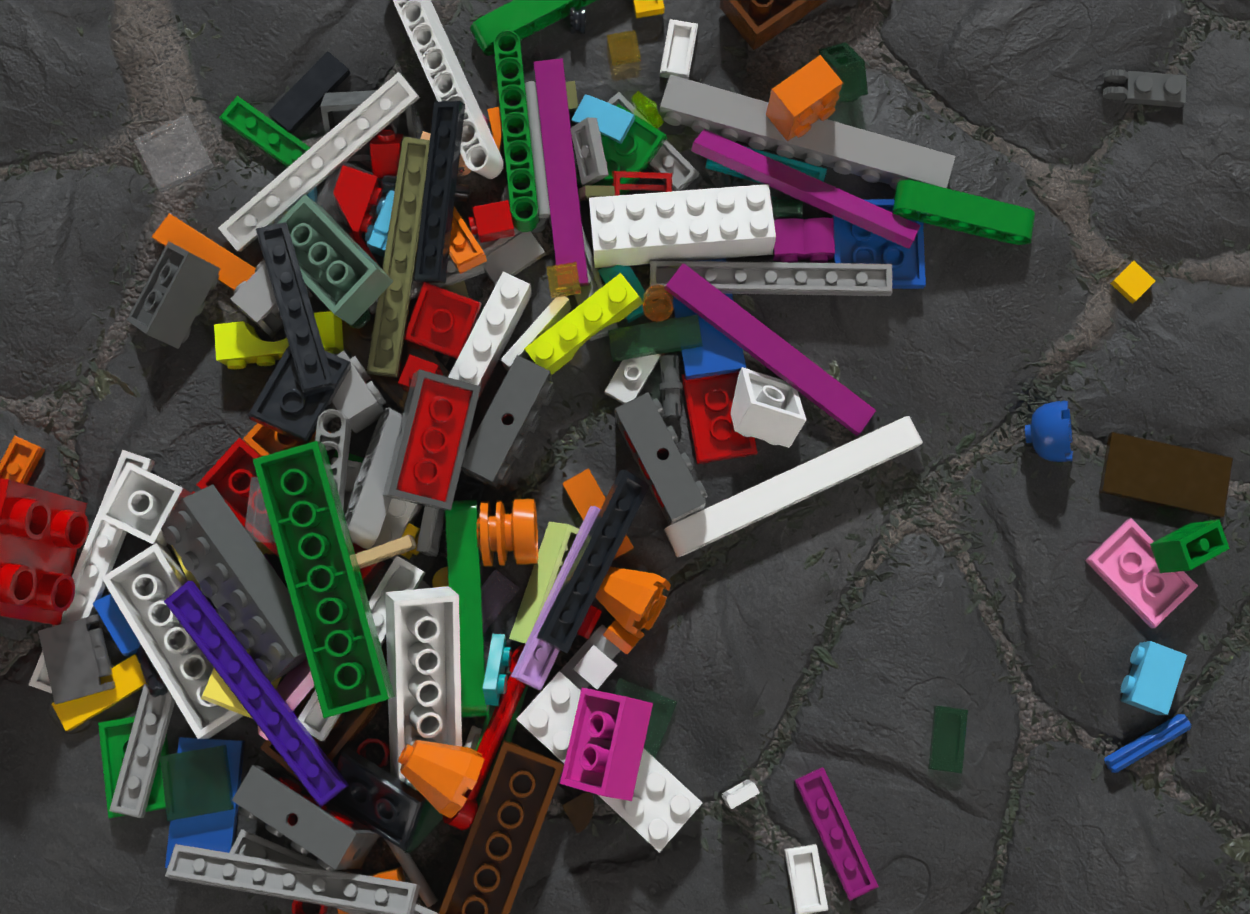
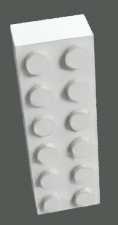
M769 184L589 198L594 268L613 267L616 265L650 264V260L696 261L773 255L776 233Z
M155 543L102 577L103 582L197 739H209L244 716L201 699L214 667L164 603V600L188 581L168 547Z
M449 586L385 592L387 670L395 697L388 699L390 774L415 790L417 789L401 773L400 768L402 764L398 762L399 756L407 744L412 746L416 740L462 746L459 594Z
M559 671L519 715L517 720L558 759L565 763L581 690ZM644 748L632 801L598 795L658 852L666 846L702 804L689 789Z

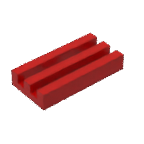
M612 171V186H614L615 196L620 195V190L672 192V173ZM620 178L665 179V185L620 184Z

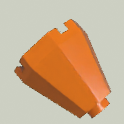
M610 567L595 598L626 631L641 639L644 636L641 630L645 628L649 631L662 611L667 599L666 596L662 595L663 589L669 591L671 584L667 579L654 573Z
M416 740L412 746L407 744L404 747L398 762L402 764L400 768L401 773L439 813L452 819L466 802L467 798L464 797L468 789L472 790L475 786L484 758L481 753L472 748Z

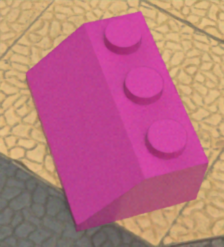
M582 687L560 784L605 797L632 801L653 703Z

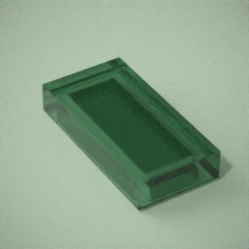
M934 706L928 769L962 773L968 710Z

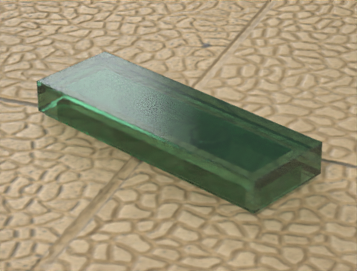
M698 314L608 330L613 362L703 346Z

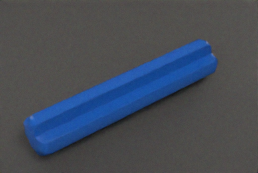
M1178 714L1105 757V764L1111 772L1117 773L1190 730L1192 727L1191 723L1184 714Z

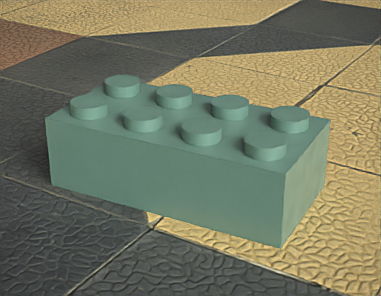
M304 194L277 223H287L304 283L334 315L350 325H353L393 282L352 237L320 205Z

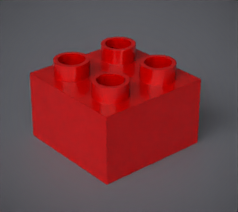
M0 478V617L61 625L63 612L70 607L75 596V583L71 575L77 549L85 543L89 532V522L85 515L87 503L10 479Z

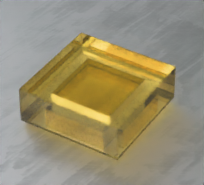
M635 30L607 35L612 66L641 61Z
M576 262L546 267L551 298L581 293Z

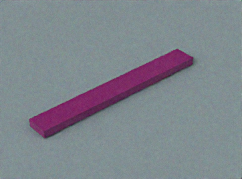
M563 58L535 61L534 70L559 289L589 286Z
M703 129L693 142L692 152L763 184H769L770 187L905 248L910 249L921 225L893 214L706 129Z
M683 263L664 287L667 292L856 436L862 432L876 412L873 407Z

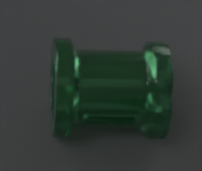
M775 196L771 197L774 220L802 219L803 202L801 200H778Z

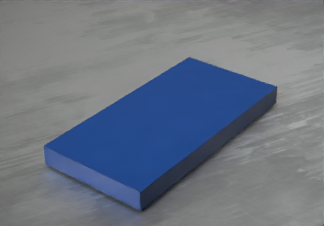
M722 258V259H709V260H696V261H720V262H726V258ZM725 294L727 297L733 300L732 294ZM671 295L686 380L739 372L742 367L746 368L744 353L741 347Z
M179 737L165 868H168L175 844L230 852L235 843L238 804L233 802L232 799L241 784L245 741Z

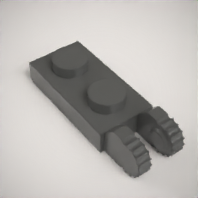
M1111 69L1104 72L1103 80L1109 83L1124 84V87H1107L1103 89V97L1131 104L1183 107L1186 103L1187 76L1138 71L1127 72L1121 69Z

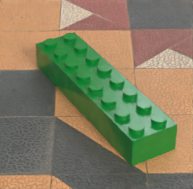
M314 441L253 459L323 718L395 697L325 445L319 441Z

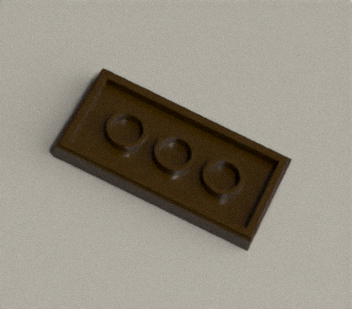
M369 308L353 325L342 320L343 345L353 357L356 356L366 371L376 313L372 314ZM405 339L398 378L370 374L403 412L408 392L401 388L398 381L409 355L439 365L443 372L442 376L448 377L450 374L428 348Z
M1111 432L1108 435L1099 492L1220 519L1225 515L1233 458Z

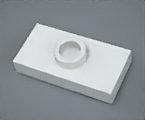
M634 340L605 389V394L622 404L637 398L661 355Z

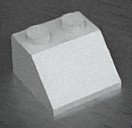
M743 367L741 368L730 412L735 432L745 437L752 436L765 440L772 445L790 448L806 422L798 391L784 380Z
M127 462L98 518L153 545L157 543L166 547L167 541L164 538L161 527L180 500L191 495V492Z

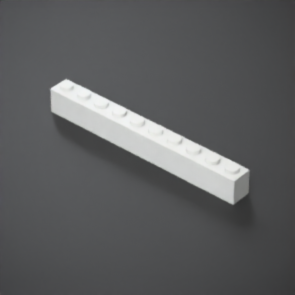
M502 272L448 376L452 379L481 386L479 397L532 296L529 283L506 272ZM392 498L380 534L371 548L401 538L408 523L414 525L423 506Z

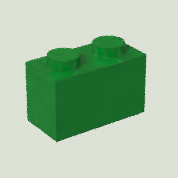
M1219 519L1189 523L1150 544L1160 573L1190 571L1230 549Z

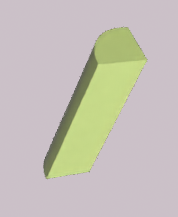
M548 523L538 552V564H534L509 639L526 644L578 534L579 528L563 523Z

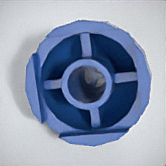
M1056 401L1042 405L1032 414L1031 425H1025L1026 443H1032L1035 453L1045 460L1053 462L1073 461V451H1071L1070 443L1073 442L1068 401Z

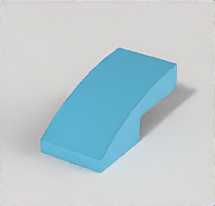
M585 94L571 119L572 122L578 124L587 117L597 118L600 133L622 144L635 120V116L615 105Z

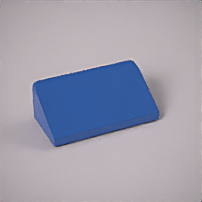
M109 594L93 602V606L122 655L130 657L137 653L141 643L112 595Z

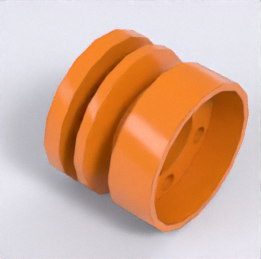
M515 499L512 506V514H506L502 500H497L496 515H492L490 501H481L480 514L477 519V543L484 567L493 566L494 552L498 554L499 565L505 566L508 551H513L517 565L538 564V525L535 499Z

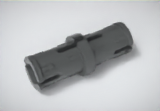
M661 356V383L659 384V391H662V404L665 412L663 418H667V416L668 418L682 417L680 390H683V384L680 382L679 356Z

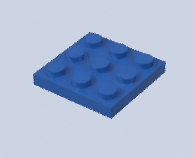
M894 199L865 200L893 213ZM832 215L835 245L833 263L892 264V289H923L926 286L922 222L910 220L921 226L909 249Z

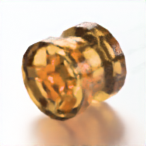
M653 285L644 293L643 311L646 317L652 321H664L672 314L673 295L664 289V285Z

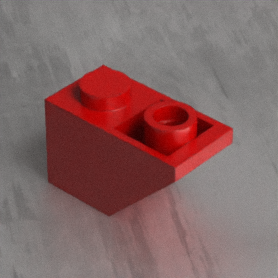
M343 165L333 195L354 239L360 240L362 233H367L368 227L372 223L373 216L369 215L372 205H378L382 188H379L377 176Z

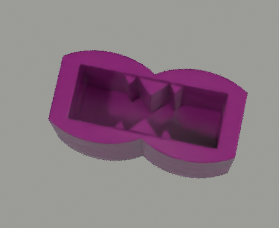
M788 218L774 220L776 239L773 261L798 263V261L805 260L810 261V263H828V260L833 259L835 254L833 218Z

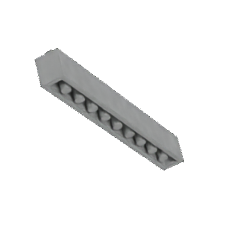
M671 74L669 76L660 105L659 118L664 119L670 125H685L698 133L706 129L733 142L747 143L753 149H768L775 151L782 157H796L805 160L806 163L811 165H823L833 168L835 172L847 175L851 173L862 176V179L867 182L886 183L895 190L897 182L901 180H914L947 188L956 157L954 155L828 119L824 121L817 120L811 124V129L800 138L795 136L787 142L766 116L769 102Z

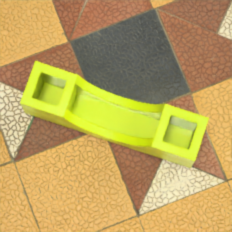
M619 273L524 349L535 364L549 370L551 375H553L572 360L577 350L592 336L605 327L623 320L642 305L643 301L625 277Z
M331 311L314 313L324 350L332 354L344 351L342 319ZM244 321L214 324L216 361L226 365L228 369L246 368L248 363H257L259 366L275 365V360H280L289 346L287 338L275 342L263 341L258 336L255 328Z

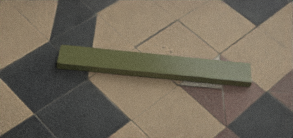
M403 136L383 263V271L393 282L378 297L367 366L368 374L398 378L417 258L430 140Z

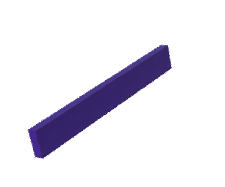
M187 581L164 600V603L321 808L349 786L193 581Z

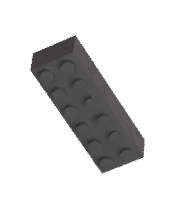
M210 485L182 498L161 527L164 538L168 544L174 547L181 557L184 567L191 571L200 584L202 593L210 598L217 608L219 616L229 625L238 641L272 683L300 666L307 658L289 591L214 485Z

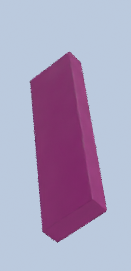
M824 767L795 779L794 782L848 900L851 901L878 888L879 886Z

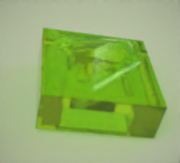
M637 91L631 97L636 110L644 116L650 125L658 129L664 123L657 110L656 102L644 96L640 91Z

